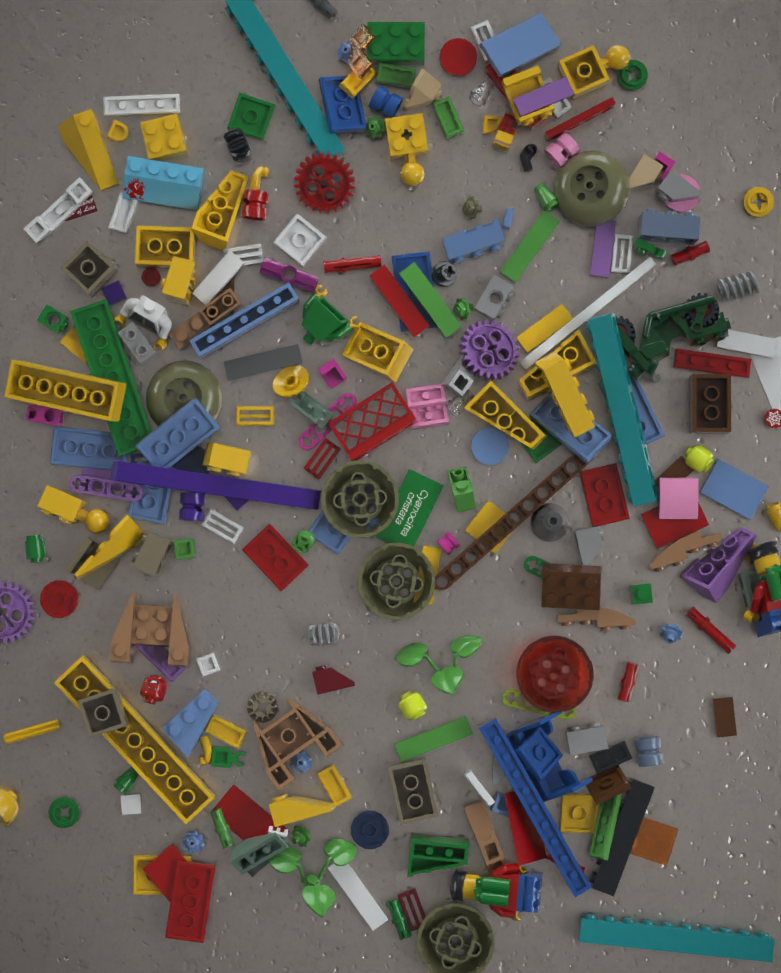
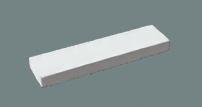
M180 94L103 97L104 117L181 114Z
M333 863L328 867L331 874L373 931L389 919L350 864L336 866Z

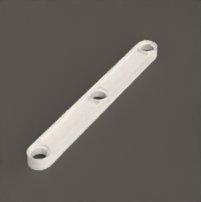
M652 257L645 260L519 362L525 370L532 366L652 269L656 262Z

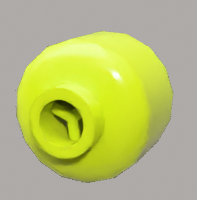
M700 444L695 447L690 446L685 453L687 457L686 465L698 473L707 472L714 463L713 453Z
M409 691L401 696L402 700L399 702L398 707L406 719L414 721L426 713L427 705L419 693L412 694Z

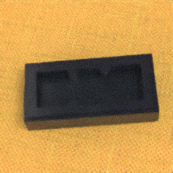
M621 741L610 746L609 749L589 756L596 773L600 774L632 759V756L625 741Z

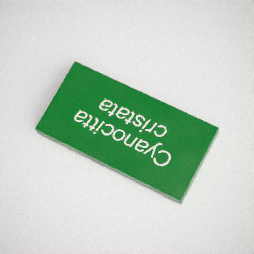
M409 469L398 491L399 504L396 515L387 528L377 534L376 538L387 544L404 543L414 547L444 485Z

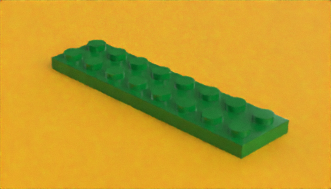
M105 299L72 310L70 313L91 375L127 384L120 420L107 421L118 456L138 451L136 444L152 431L108 301Z

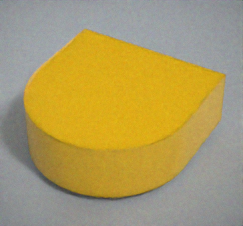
M114 120L106 137L115 142H124L129 136V130L125 124Z

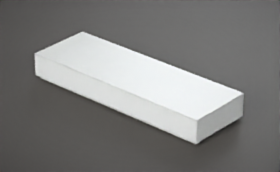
M229 250L192 294L207 305L219 294L245 263Z
M728 330L729 336L721 341H717L716 348L773 358L777 339Z

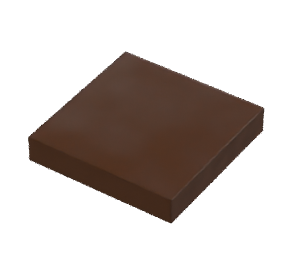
M619 765L592 776L593 781L585 785L596 805L631 789Z

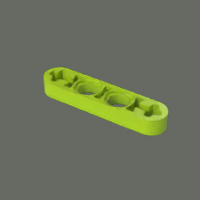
M513 689L506 690L502 695L503 703L509 707L547 715L556 712L558 702L561 703L559 706L561 708H566L569 705L572 713L564 716L565 713L561 711L562 714L556 716L557 718L571 719L576 714V708L570 702ZM510 692H512L514 697L520 698L519 694H523L521 706H517L518 701L508 703V699H505L506 695H510ZM527 697H533L535 700V704L531 708L526 707L524 704V700ZM546 701H551L554 705L553 710L550 712H546L543 709V704Z

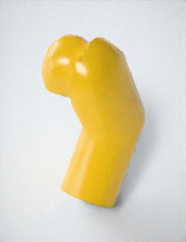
M257 167L251 175L250 189L259 190L261 177H268L269 169L267 167Z
M204 736L199 739L204 755L198 757L202 766L205 764L209 765L212 761V746L209 737Z

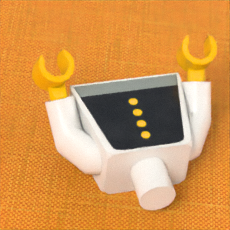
M144 295L140 299H128L120 310V314L115 316L114 322L118 321L121 324L119 329H121L126 322V317H128V319L158 335L160 338L153 343L152 347L155 349L159 345L161 348L160 352H162L167 347L165 339L168 338L172 326L166 308Z

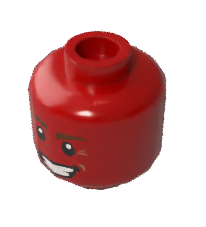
M150 675V677L144 679L140 690V695L145 698L144 702L155 705L156 702L164 700L168 687L167 683L164 682V678Z

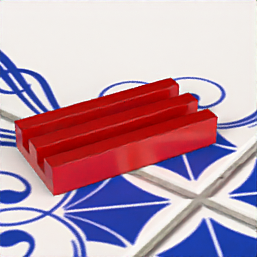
M325 437L303 469L319 480L341 448ZM327 443L329 445L311 470L309 468ZM334 448L335 451L318 474L315 473L330 450Z

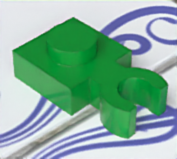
M639 238L635 240L632 247L640 255H653L660 260L664 259L667 252Z
M213 747L211 767L230 768L231 763H235V765L240 767L244 766L243 762H238L237 757L240 755L245 756V752L239 751L232 754V748Z

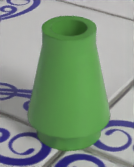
M544 183L535 187L534 190L538 195L543 210L546 209L547 212H551L558 207L557 197Z

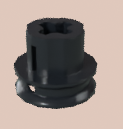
M443 261L433 267L431 274L433 281L438 286L447 287L455 282L458 272L452 263ZM448 269V272L451 273V275L447 276V273H444V270Z

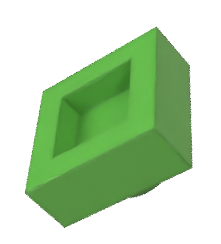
M193 538L174 541L176 560L196 557Z

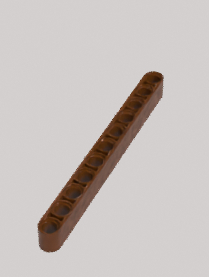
M572 454L435 576V588L437 590L448 589L588 464L576 454ZM567 463L575 464L576 470L574 473L567 471ZM554 475L561 477L562 482L560 485L553 484L552 477ZM539 488H545L547 490V496L545 498H540L538 496L537 492ZM525 500L533 503L531 511L524 509L523 503ZM511 513H516L519 517L518 522L515 524L509 521ZM500 525L504 528L503 536L495 534L494 529L496 526ZM487 538L490 541L488 549H483L480 546L481 539ZM468 551H473L476 554L473 562H469L465 557ZM455 563L459 564L462 569L458 575L453 574L451 571V566ZM443 576L447 579L445 587L437 585L438 577Z

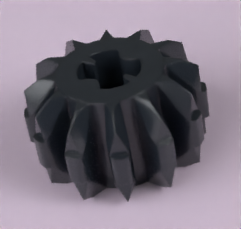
M233 128L224 133L223 138L233 160L239 161L250 156V147L240 128Z

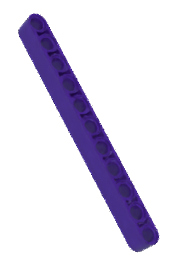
M113 461L110 480L313 510H319L321 491L122 461Z

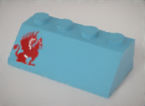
M128 156L124 174L123 199H133L140 202L198 211L205 176L204 169Z

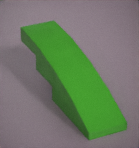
M415 262L399 273L444 337L447 338L461 327Z

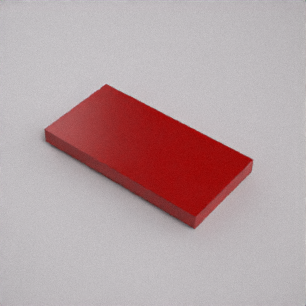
M177 860L165 938L204 943L215 865Z

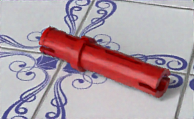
M380 255L344 259L343 257L340 260L323 261L325 273L337 271L346 273V270L382 267Z
M693 606L690 609L691 612L688 611L685 616L691 619L700 631L703 630L727 654L731 653V648L734 649L736 644L718 630L708 617L705 618Z

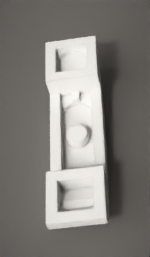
M79 177L43 214L32 220L24 230L38 243L71 216L93 191Z

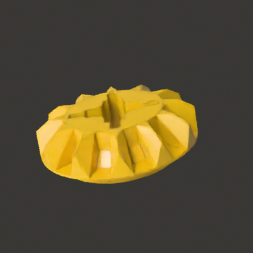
M754 187L745 194L743 204L746 212L751 214V216L760 218L771 212L774 206V198L768 189ZM757 194L760 201L764 202L760 205V208L757 207V204L752 203L756 201Z

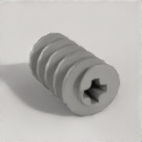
M747 271L746 275L743 272L740 273L739 278L737 275H732L731 279L727 276L724 278V282L721 278L717 279V292L721 302L723 297L730 301V295L737 299V293L744 297L745 291L752 295V289L759 293L757 278L751 271Z

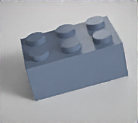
M647 209L638 218L637 238L647 242L694 245L699 240L700 216L689 212L684 213V215H676L677 212L665 211V214L657 213V210Z

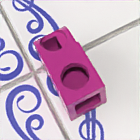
M28 405L26 420L62 427L65 411L45 406Z

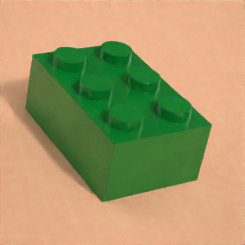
M367 22V63L369 65H379V63L390 65H424L425 22Z

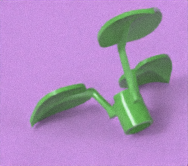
M465 635L455 639L450 646L451 652L455 653L453 656V667L448 666L441 671L429 656L425 654L428 650L427 646L421 643H412L403 647L396 654L395 660L402 666L412 667L419 664L425 658L436 671L431 677L434 687L444 693L454 695L456 688L463 679V671L457 667V657L467 658L473 655L481 646L483 638Z
M343 839L329 840L324 847V853L329 858H327L318 877L313 874L304 877L301 864L298 863L301 854L290 846L269 858L268 861L276 871L284 874L291 873L296 869V866L298 867L301 882L304 883L303 900L314 913L323 918L335 901V893L329 886L319 885L321 877L331 860L336 866L349 864L354 859L357 848L352 842Z

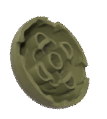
M590 150L575 154L559 168L554 180L553 192L557 197V206L566 218L581 226L595 227L606 224L617 217L627 204L630 184L626 170L616 158L605 152ZM599 172L603 173L602 179L597 180L595 178V175ZM578 175H583L584 179L583 181L578 182L576 180V177ZM589 184H593L591 189L587 188ZM599 191L605 193L602 198H597L596 196ZM580 193L585 194V199L582 201L578 200Z
M182 360L169 363L155 373L147 388L146 405L150 417L159 427L175 414L176 407H184L196 397L216 421L222 407L223 395L217 378L208 368L197 362ZM186 381H190L192 383V387L190 389H186L184 387V383ZM169 389L174 390L175 395L173 397L167 396ZM182 394L187 396L185 401L180 400Z
M359 460L345 463L331 473L324 484L321 502L327 520L337 531L350 537L365 538L380 533L392 522L398 509L399 494L395 481L385 469L373 462ZM367 485H371L373 487L372 493L365 492V487ZM347 487H352L354 489V493L352 495H348L346 493ZM362 496L364 498L363 503H358L357 497ZM369 504L375 506V510L372 513H369L366 509ZM349 506L355 507L356 511L354 514L347 512ZM375 517L380 518L379 524L369 530H366L367 527H363L367 526L369 521Z
M389 543L376 548L365 558L359 570L358 588L364 603L372 612L386 619L402 620L415 616L430 602L435 589V574L430 561L420 550L404 543ZM387 566H391L393 569L390 575L384 571ZM420 566L424 574V588L423 581L419 578L418 574ZM406 569H409L412 572V575L409 578H406L403 575V572ZM399 578L400 584L394 585L393 579ZM384 585L390 588V591L386 594L381 591ZM403 588H406L409 591V594L406 597H403L400 594V591ZM423 588L421 596L414 602V596Z
M448 903L432 910L422 921L417 934V951L422 963L430 973H481L492 958L494 934L486 917L476 908L463 903ZM451 924L453 931L447 932L445 926ZM467 930L472 933V936L468 939L463 936V933ZM455 937L459 940L456 944L451 941ZM446 943V950L441 951L439 944ZM459 949H463L465 951V955L463 957H459L457 955V951Z

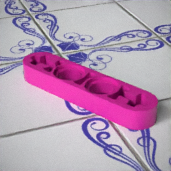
M346 393L328 410L330 412L337 410L341 415L343 412L336 405L340 404L342 406L345 403L344 398H353V405L351 407L347 405L344 410L348 411L357 405L356 397L351 393ZM313 423L299 437V446L306 451L313 449L332 429L327 423L325 425V433L318 434L315 430L316 424ZM312 430L319 439L316 441L313 438L310 441L312 445L304 447L302 439L304 437L308 439L312 435L309 433Z

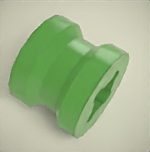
M302 530L293 539V548L299 553H306L315 543V537L312 532Z

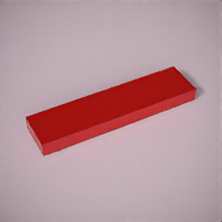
M611 97L546 131L544 134L546 141L549 142L559 137L563 132L567 133L611 110L616 103L614 98Z
M385 264L369 275L414 338L430 327Z
M676 348L673 368L713 374H731V376L749 378L752 359Z

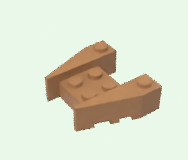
M132 593L111 640L109 660L113 663L131 664L132 645L169 647L168 665L170 667L188 668L190 647L177 596H173V607L136 605V594Z
M290 698L287 701L293 709L264 730H262L258 722L253 724L267 775L277 790H281L296 779L285 762L312 743L316 742L326 757L343 746L330 727Z

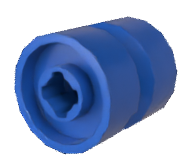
M379 85L368 107L377 112L382 110L383 116L392 118L400 108L403 98L395 93L390 95L388 89Z

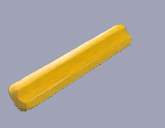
M55 719L4 734V741L6 744L58 730L60 729L59 720Z

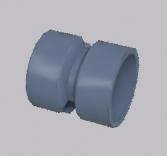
M660 736L635 739L636 748L640 751L638 755L639 767L663 764V755L659 751L661 748Z

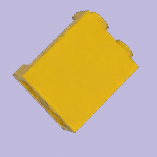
M539 65L502 80L504 91L518 126L521 124L527 126L534 123V119L540 117L541 119H546L552 116L555 110L554 105L520 117L513 101L514 98L545 86L541 78Z

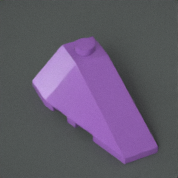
M741 527L725 538L722 545L707 551L708 554L700 560L698 558L694 560L682 573L681 578L702 597L717 603L732 583L747 555V551L750 550L757 537L756 533Z

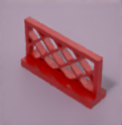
M393 382L330 421L328 425L351 461H358L418 421ZM392 388L395 393L394 402L383 400L384 393ZM370 401L380 402L378 412L367 410ZM382 402L393 404L391 415L380 413ZM395 406H403L407 413L401 417L394 416ZM356 410L364 412L362 422L352 421V413ZM366 413L377 415L375 425L364 423ZM379 415L390 417L389 425L386 427L377 426ZM339 421L348 422L345 433L337 431L334 425ZM350 423L361 425L359 435L348 434ZM363 426L374 428L373 435L369 438L362 437ZM347 436L358 438L356 446L349 450L346 446Z

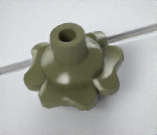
M474 196L467 198L462 206L463 213L469 220L475 219L477 212H482V206L478 205L479 202L475 200Z

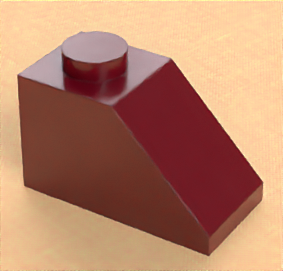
M327 665L315 667L316 671L312 672L317 695L355 686L353 680L332 667L327 668Z

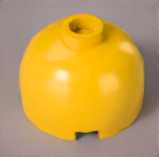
M0 789V818L2 819L0 823L8 827L17 817L19 809L16 799L18 797L11 790L7 792L4 789Z

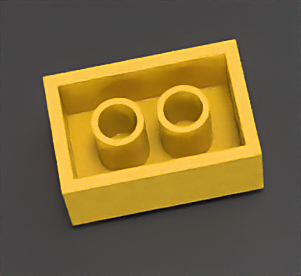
M136 226L135 265L137 267L170 268L173 256L195 262L196 235L191 231V228Z

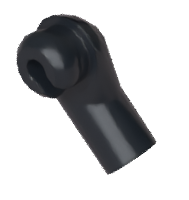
M535 144L526 145L520 154L524 173L533 170L530 160L537 152Z

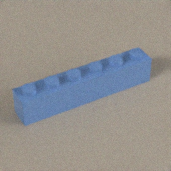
M288 282L189 341L199 358L202 359L300 302L299 298Z

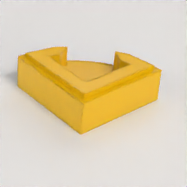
M484 115L482 135L495 132L500 127L503 116Z

